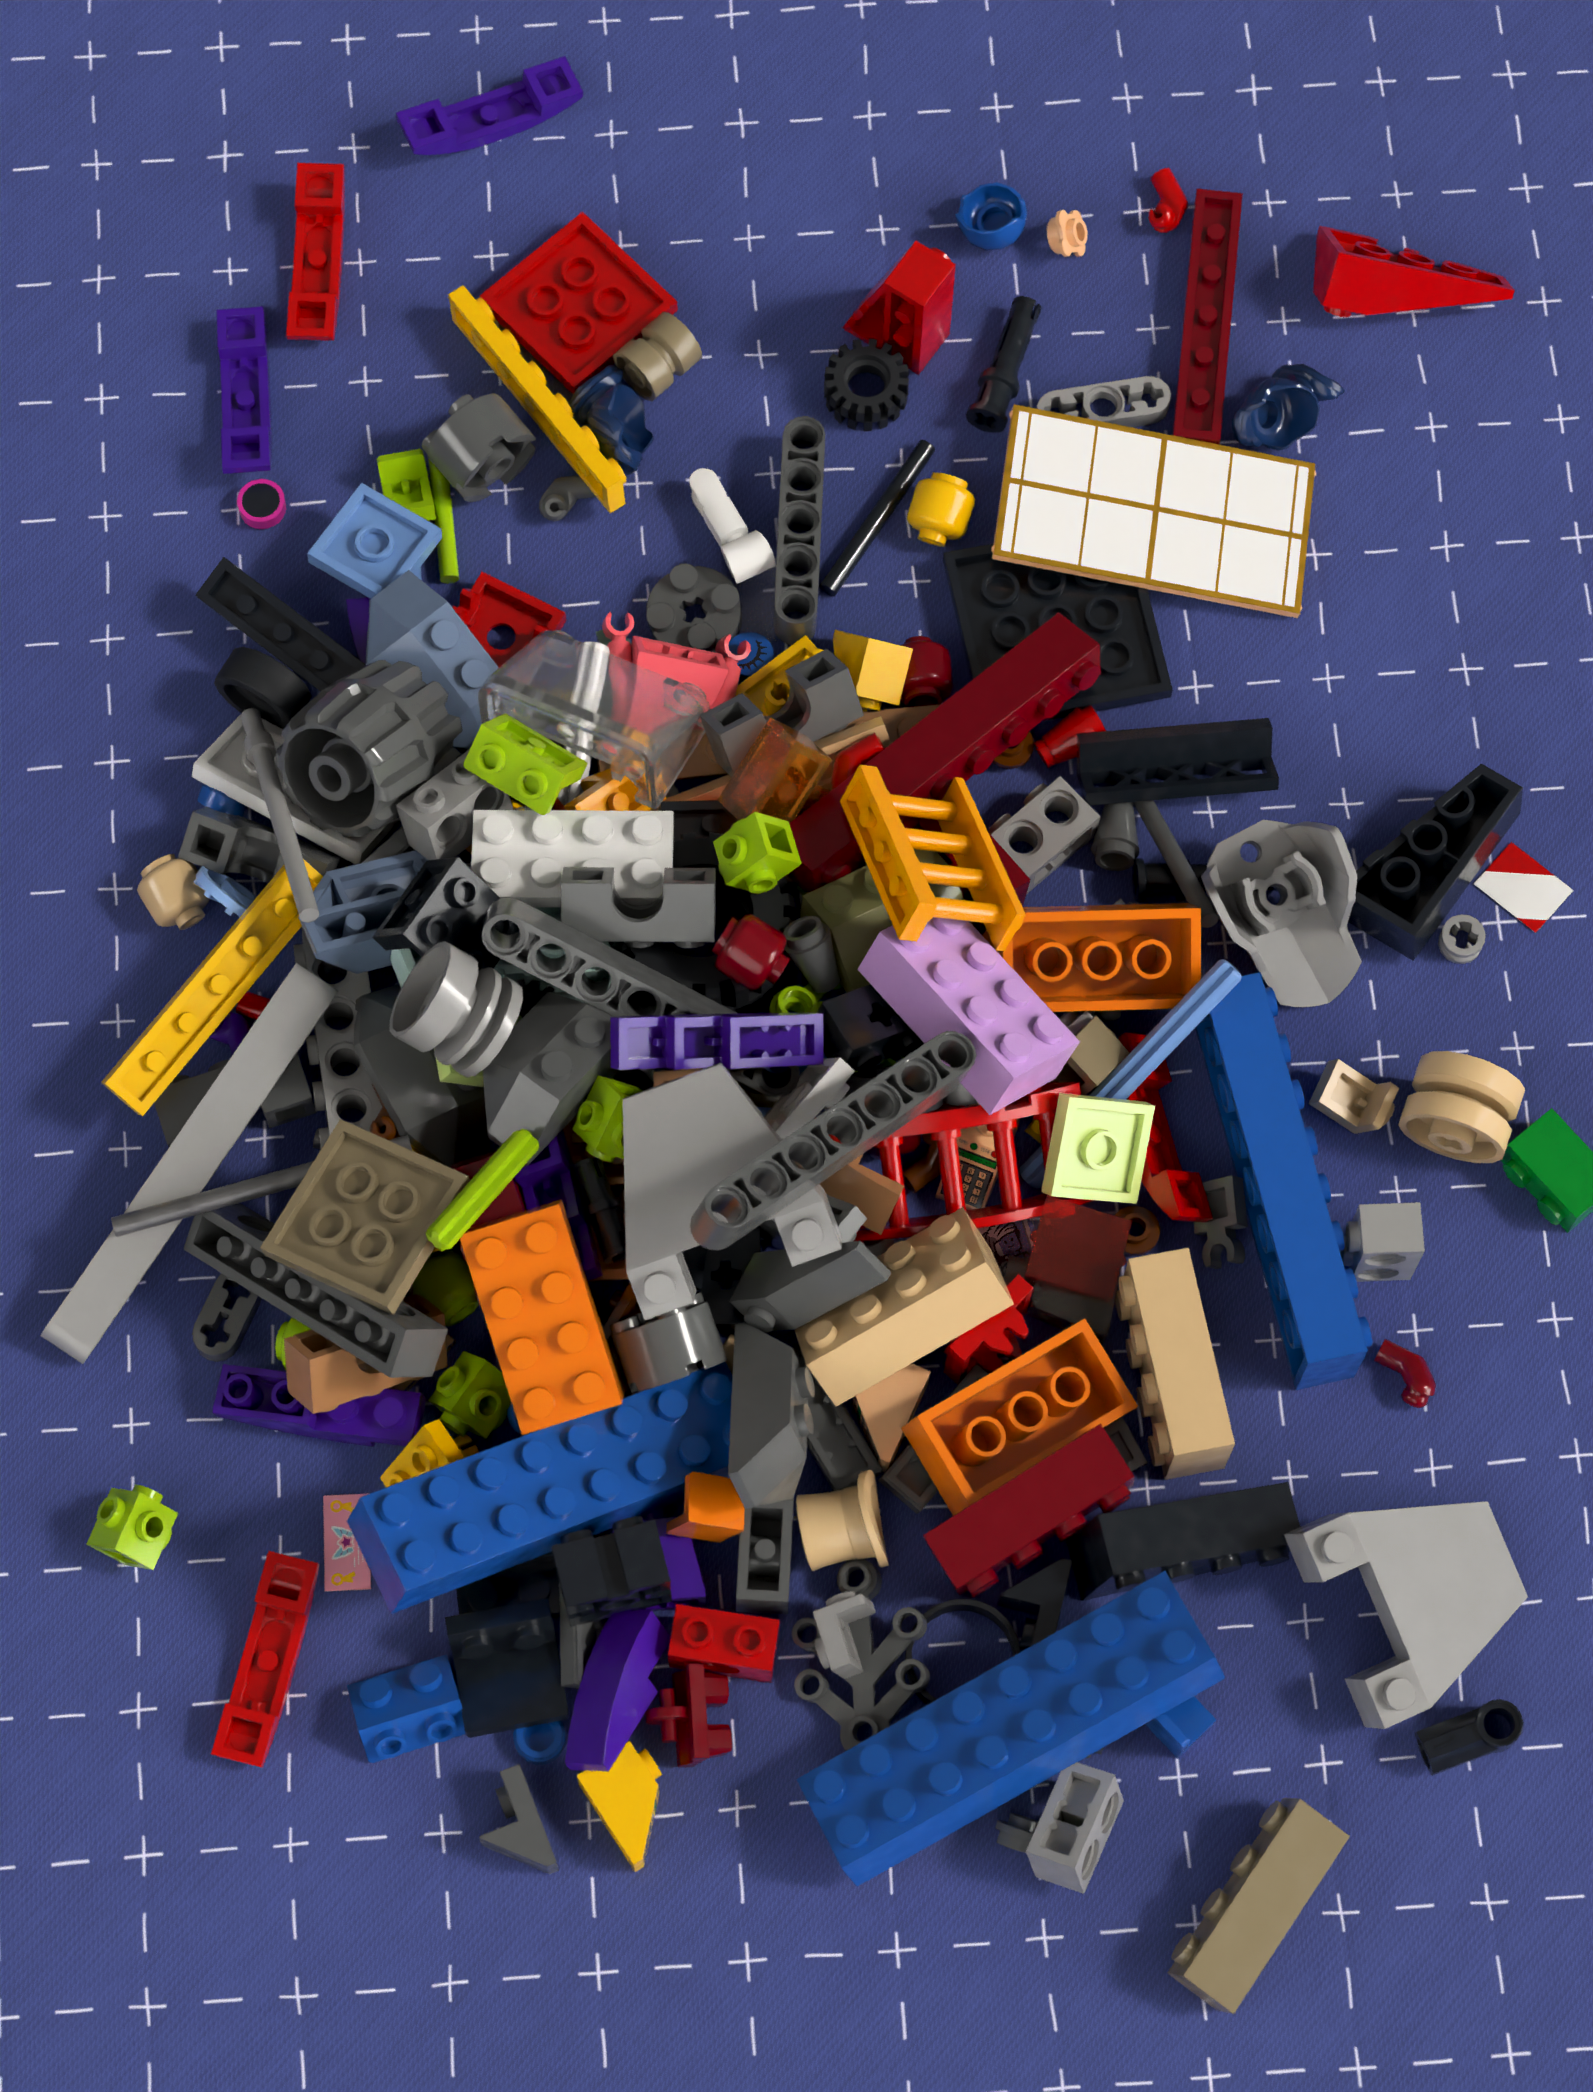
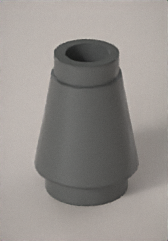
M1134 802L1104 804L1091 846V852L1095 856L1096 864L1103 869L1110 871L1129 869L1133 866L1134 859L1139 856L1140 849L1133 809Z
M816 916L802 917L790 923L783 932L787 939L785 952L811 985L814 992L825 993L836 988L841 978L838 974L829 926L822 923L820 918Z

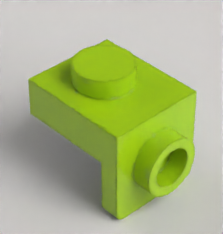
M414 449L378 456L377 465L383 495L427 521L437 520L423 450Z

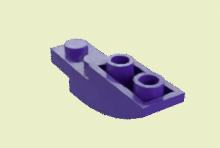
M223 1364L212 1413L215 1416L245 1424L330 1441L374 1447L375 1442L407 1446L421 1429L427 1398L420 1392L386 1388L377 1395L363 1396L343 1403L332 1411L313 1414L288 1393L286 1371Z

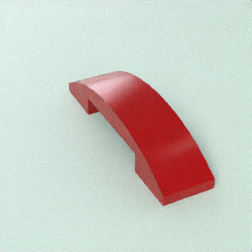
M297 163L295 191L297 215L292 292H289L287 339L334 341L343 258L344 164Z
M1124 1033L1119 1036L1118 1040L1131 1052L1147 1035ZM1165 1059L1126 1099L1144 1101L1155 1105L1141 1181L1153 1200L1172 1220L1206 1223L1213 1219L1200 1173L1182 1171L1158 1091L1172 1082Z
M268 1551L254 1599L257 1605L229 1704L225 1703L211 1755L263 1768L283 1712L298 1661L314 1596L319 1563Z

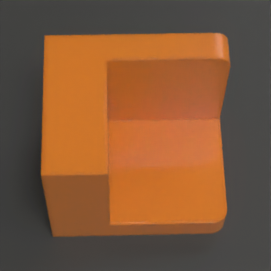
M700 1472L687 1474L685 1476L684 1514L667 1522L666 1534L721 1543L743 1532L745 1508L731 1479Z

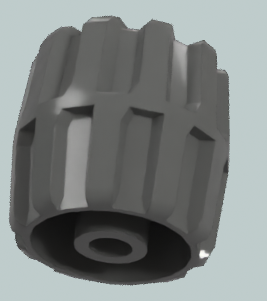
M378 660L367 664L323 689L283 728L281 734L285 740L276 751L277 768L281 769L286 785L284 791L292 804L296 803L310 818V822L321 830L332 829L341 832L343 837H362L370 831L380 829L397 819L399 814L396 805L461 755L453 747L454 739L463 731L460 717L448 714L445 708L448 699L447 691L439 682L432 681L428 684L423 682L422 672L418 666L405 661H398L391 665L386 660Z

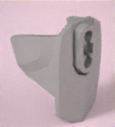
M1261 820L1216 844L1207 862V870L1201 878L1211 904L1232 941L1247 951L1256 968L1261 972V976L1268 987L1273 988L1280 1005L1288 1007H1313L1330 1003L1348 986L1362 962L1347 928L1350 913L1356 901L1357 873L1340 830L1336 826L1305 821L1291 825L1278 821ZM1246 843L1253 845L1257 850V857L1253 863L1246 862L1241 857L1240 849ZM1268 887H1274L1280 894V899L1276 905L1269 903L1266 898Z

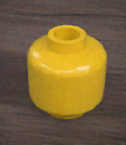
M933 472L931 478L922 479L917 483L908 510L907 521L914 529L919 531V540L931 545L944 547L947 539L957 540L965 535L975 504L974 495L967 490L968 483L952 475Z

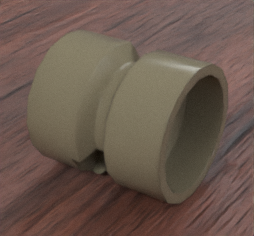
M662 312L642 330V338L637 340L631 339L613 355V361L619 369L623 370V379L644 399L653 401L674 383L673 374L682 376L702 358V351L693 334L679 319L670 313Z

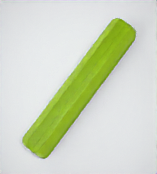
M526 1129L514 1131L427 1229L426 1237L433 1243L435 1248L441 1251L448 1250L458 1242L538 1151V1140Z

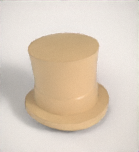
M872 1470L860 1472L857 1481L858 1485L826 1493L797 1495L796 1511L805 1556L812 1571L848 1560L875 1557L880 1568L889 1566L882 1532L877 1483Z

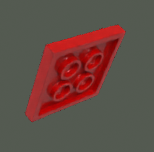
M581 212L479 296L488 304L494 319L505 329H508L514 338L572 394L590 378L599 374L607 366L614 364L613 355L631 339L637 340L642 338V330L662 312L673 315L678 311L677 301L584 212Z

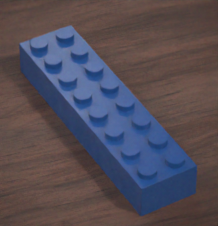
M1261 972L1242 976L1241 981L1195 1027L1235 1174L1237 1177L1243 1178L1246 1214L1296 1391L1354 1378L1368 1352L1367 1347L1372 1346V1336L1366 1317H1358L1353 1300L1358 1298V1286L1354 1272L1351 1268H1344L1340 1251L1345 1249L1342 1228L1338 1220L1331 1221L1326 1203L1331 1202L1328 1179L1325 1173H1317L1313 1156L1318 1154L1316 1137L1311 1126L1304 1127L1300 1109H1304L1303 1091L1298 1079L1291 1080L1286 1064L1291 1062L1289 1042L1285 1033L1278 1034L1273 1018L1278 1016L1276 996L1272 987L1265 988Z
M726 1362L708 1369L697 1370L684 1378L623 1398L621 1405L535 1431L360 1497L347 1523L391 1614L552 1552V1546L561 1544L560 1538L566 1534L580 1530H591L592 1535L612 1528V1524L630 1517H641L682 1501L685 1494V1476L691 1472L730 1478L728 1475L733 1376Z
M1163 1571L796 1780L841 1868L858 1887L1226 1677L1166 1571Z

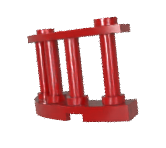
M1049 1082L991 1115L980 1104L953 1106L943 1103V1106L939 1109L920 1114L876 1144L874 1147L879 1148L882 1175L904 1185L899 1145L904 1143L903 1136L930 1133L931 1140L937 1141L946 1214L909 1218L904 1187L882 1234L880 1235L862 1225L857 1231L854 1241H861L865 1245L864 1240L912 1237L928 1228L939 1217L950 1215L962 1207L966 1211L957 1138L961 1136V1129L987 1125V1131L993 1132L1002 1204L967 1210L966 1212L976 1228L1005 1224L1045 1215L1048 1219L1065 1218L1075 1215L1076 1206L1094 1200L1053 1197L1045 1193L1025 1199L1021 1198L1013 1128L1017 1127L1018 1118L1033 1115V1119L1038 1120L1045 1170L1059 1093L1081 1095L1080 1083ZM829 1134L831 1139L841 1143L836 1136Z

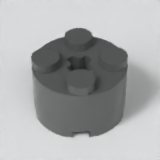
M492 393L473 399L470 394H467L457 399L451 405L448 411L450 417L439 429L431 432L421 445L431 462L459 495L467 502H476L492 495L487 489L488 486L498 479L506 485L526 467L536 449L531 441H536V438L500 395Z
M701 1292L696 1293L694 1303L644 1320L642 1312L609 1325L612 1333L610 1337L630 1394L689 1376L690 1373L697 1371L698 1368L704 1367V1369H708L728 1360L708 1302L704 1301Z

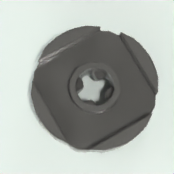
M687 563L679 564L671 570L670 574L665 575L657 582L647 600L646 618L654 640L715 652L718 640L731 634V641L739 634L742 626V611L738 590L725 575L712 568L693 566ZM694 604L702 605V611L706 614V617L704 619L696 617L691 623L686 622V612L684 609Z

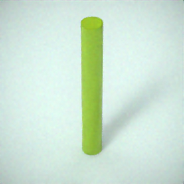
M428 458L432 498L437 519L434 522L436 526L442 529V539L437 544L440 581L445 584H451L459 580L450 483Z

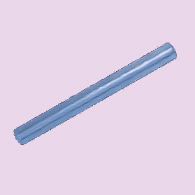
M1224 959L1219 960L1089 1096L1126 1100L1241 981L1242 976L1230 962ZM1042 1146L1019 1168L1021 1177L1030 1186L1037 1189L1042 1187L1045 1173Z

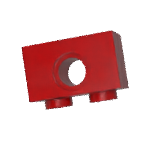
M676 1604L668 1651L669 1667L686 1670L687 1664H704V1672L772 1683L780 1620Z

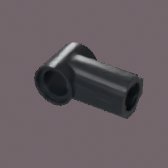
M1497 1699L1489 1701L1478 1709L1416 1731L1415 1737L1423 1761L1431 1776L1491 1753L1507 1750L1521 1735L1524 1723L1522 1714L1515 1705L1509 1701ZM1495 1713L1506 1718L1510 1726L1509 1736L1505 1739H1495L1488 1735L1483 1724L1485 1716Z

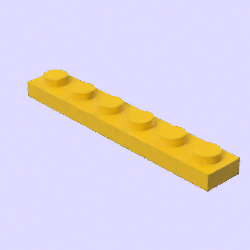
M464 285L449 293L448 297L453 322L607 511L612 513L625 505L623 484L627 480L620 465L615 459L610 458L607 460L599 451V443L589 427L586 425L580 427L572 418L573 412L566 399L560 393L553 395L546 386L545 376L539 366L534 361L527 363L521 356L520 347L512 333L508 329L501 331L494 323V316L488 304L481 297L475 300Z
M304 860L312 890L314 891L323 876ZM284 865L102 1080L101 1083L138 1115L143 1116L301 928L302 925L298 918L299 914Z

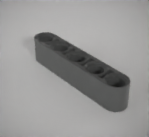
M800 416L790 420L784 427L782 438L774 630L781 641L793 645L805 635L811 640L817 628L825 430L819 421L808 416ZM806 443L813 447L803 450L795 447V445ZM796 485H806L811 489L801 492L793 489V487ZM794 527H804L810 531L798 534L792 532L790 529ZM792 569H801L806 571L807 574L797 577L788 572ZM797 611L806 616L795 620L785 615L789 612Z

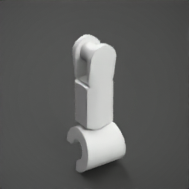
M707 468L694 471L689 480L692 490V501L719 544L732 578L734 577L736 584L775 567L776 561L769 543L757 530L748 533L746 524L731 499L727 496L717 475Z

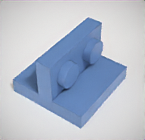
M361 483L308 551V563L371 599L408 570L422 580L421 565L442 539V529Z

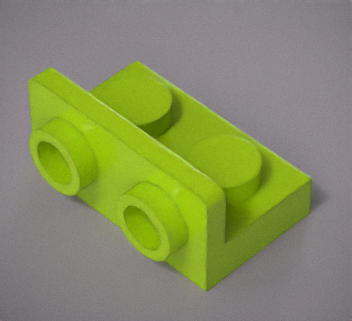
M505 713L481 724L463 766L468 771L537 813L545 815L551 811L560 790L581 779L588 763Z

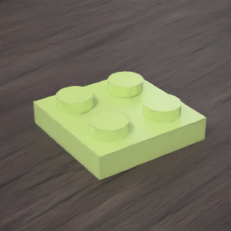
M1059 1093L1041 1192L1053 1197L1137 1204L1155 1105L1144 1101Z

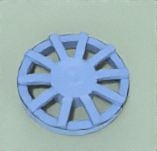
M204 866L199 869L194 880L197 886L205 890L204 895L208 899L222 903L226 907L224 912L230 916L234 912L240 917L257 897L229 876L219 874Z

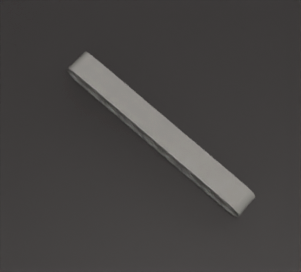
M296 963L124 1214L203 1191L337 995V989L300 964ZM183 1219L116 1237L113 1229L40 1336L81 1364H84Z

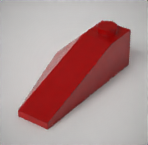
M1319 225L1316 239L1313 293L1322 306H1324V310L1330 314L1340 317H1350L1352 312L1373 315L1509 300L1513 298L1515 290L1504 276L1453 261H1443L1441 267L1434 266L1435 262L1419 254V251L1405 247L1404 251H1400L1397 255L1391 253L1386 248L1378 246V239Z

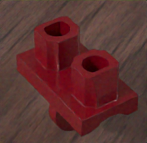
M687 1664L686 1670L672 1674L673 1689L659 1690L660 1707L652 1708L645 1712L647 1724L661 1725L662 1743L676 1742L677 1767H694L706 1759L723 1756L732 1750V1733L729 1724H707L706 1707H722L727 1704L729 1697L728 1677L704 1672V1664Z

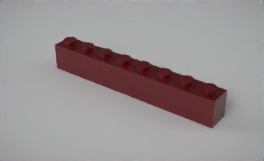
M1058 612L865 765L878 768L890 794L942 801L954 777L963 778L966 782L974 774L983 773L991 765L993 759L1008 747L1021 743L1028 732L1042 720L1055 716L1066 701L1080 690L1084 691L1090 688L1101 674L1100 644ZM855 772L789 823L802 864L787 874V876L807 893L850 874L865 862L840 803ZM898 815L905 828H914L921 819Z

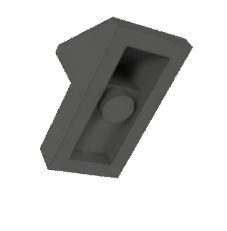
M520 1764L500 1771L505 1786L495 1789L505 1818L508 1819L516 1816L518 1821L481 1835L479 1839L482 1846L547 1874L559 1871Z

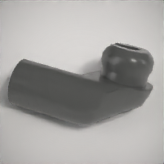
M579 475L558 477L542 495L539 501V510L542 516L549 521H558L568 514L578 499L594 498L596 496Z

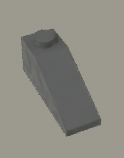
M861 1241L843 1242L842 1249L793 1267L786 1249L757 1252L753 1254L729 1302L744 1316L747 1324L764 1333L797 1329L888 1281L891 1271Z

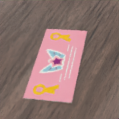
M368 1494L323 1496L325 1592L371 1589V1571L347 1523L360 1497Z

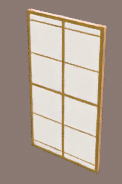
M1016 404L1013 405L1009 414L1011 419L994 545L991 548L992 559L1288 617H1299L1302 610L1301 601L1314 477L1316 476L1315 463Z

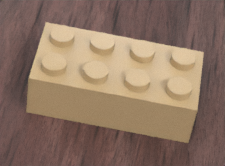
M963 1207L950 1215L939 1217L928 1228L905 1241H899L891 1245L886 1252L879 1255L877 1258L891 1271L888 1281L794 1329L807 1367L836 1407L1014 1305L991 1248Z
M1189 1248L1128 1259L1124 1276L1119 1277L1120 1290L1115 1291L1114 1295L1120 1321L1128 1320L1131 1338L1126 1339V1351L1131 1369L1139 1368L1142 1387H1137L1139 1409L1142 1417L1150 1416L1152 1422L1153 1436H1148V1447L1153 1466H1162L1165 1480L1224 1469L1234 1448L1235 1441Z

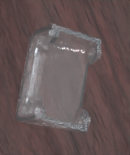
M548 630L539 633L490 674L478 692L482 724L506 713L548 739L611 764L612 778L621 782L624 776L628 777L638 788L635 794V801L655 810L659 808L705 734L700 715L711 710L705 693L698 686L692 683L678 682L573 639V637L561 630Z

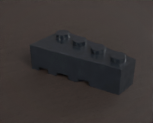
M1481 763L1436 800L1434 807L1417 821L1413 819L1400 830L1398 837L1381 851L1377 849L1363 861V866L1356 871V901L1353 904L1348 922L1414 961L1519 816L1523 787Z
M1284 1482L1098 1514L1066 1543L1070 1559L1072 1560L1081 1601L1130 1591L1163 1571H1166L1172 1583L1188 1580L1195 1575L1212 1572V1575L1227 1574L1241 1569L1243 1564L1256 1561L1259 1562L1260 1567L1285 1562L1290 1559L1288 1553L1291 1551L1284 1534L1299 1528L1300 1523L1289 1483Z

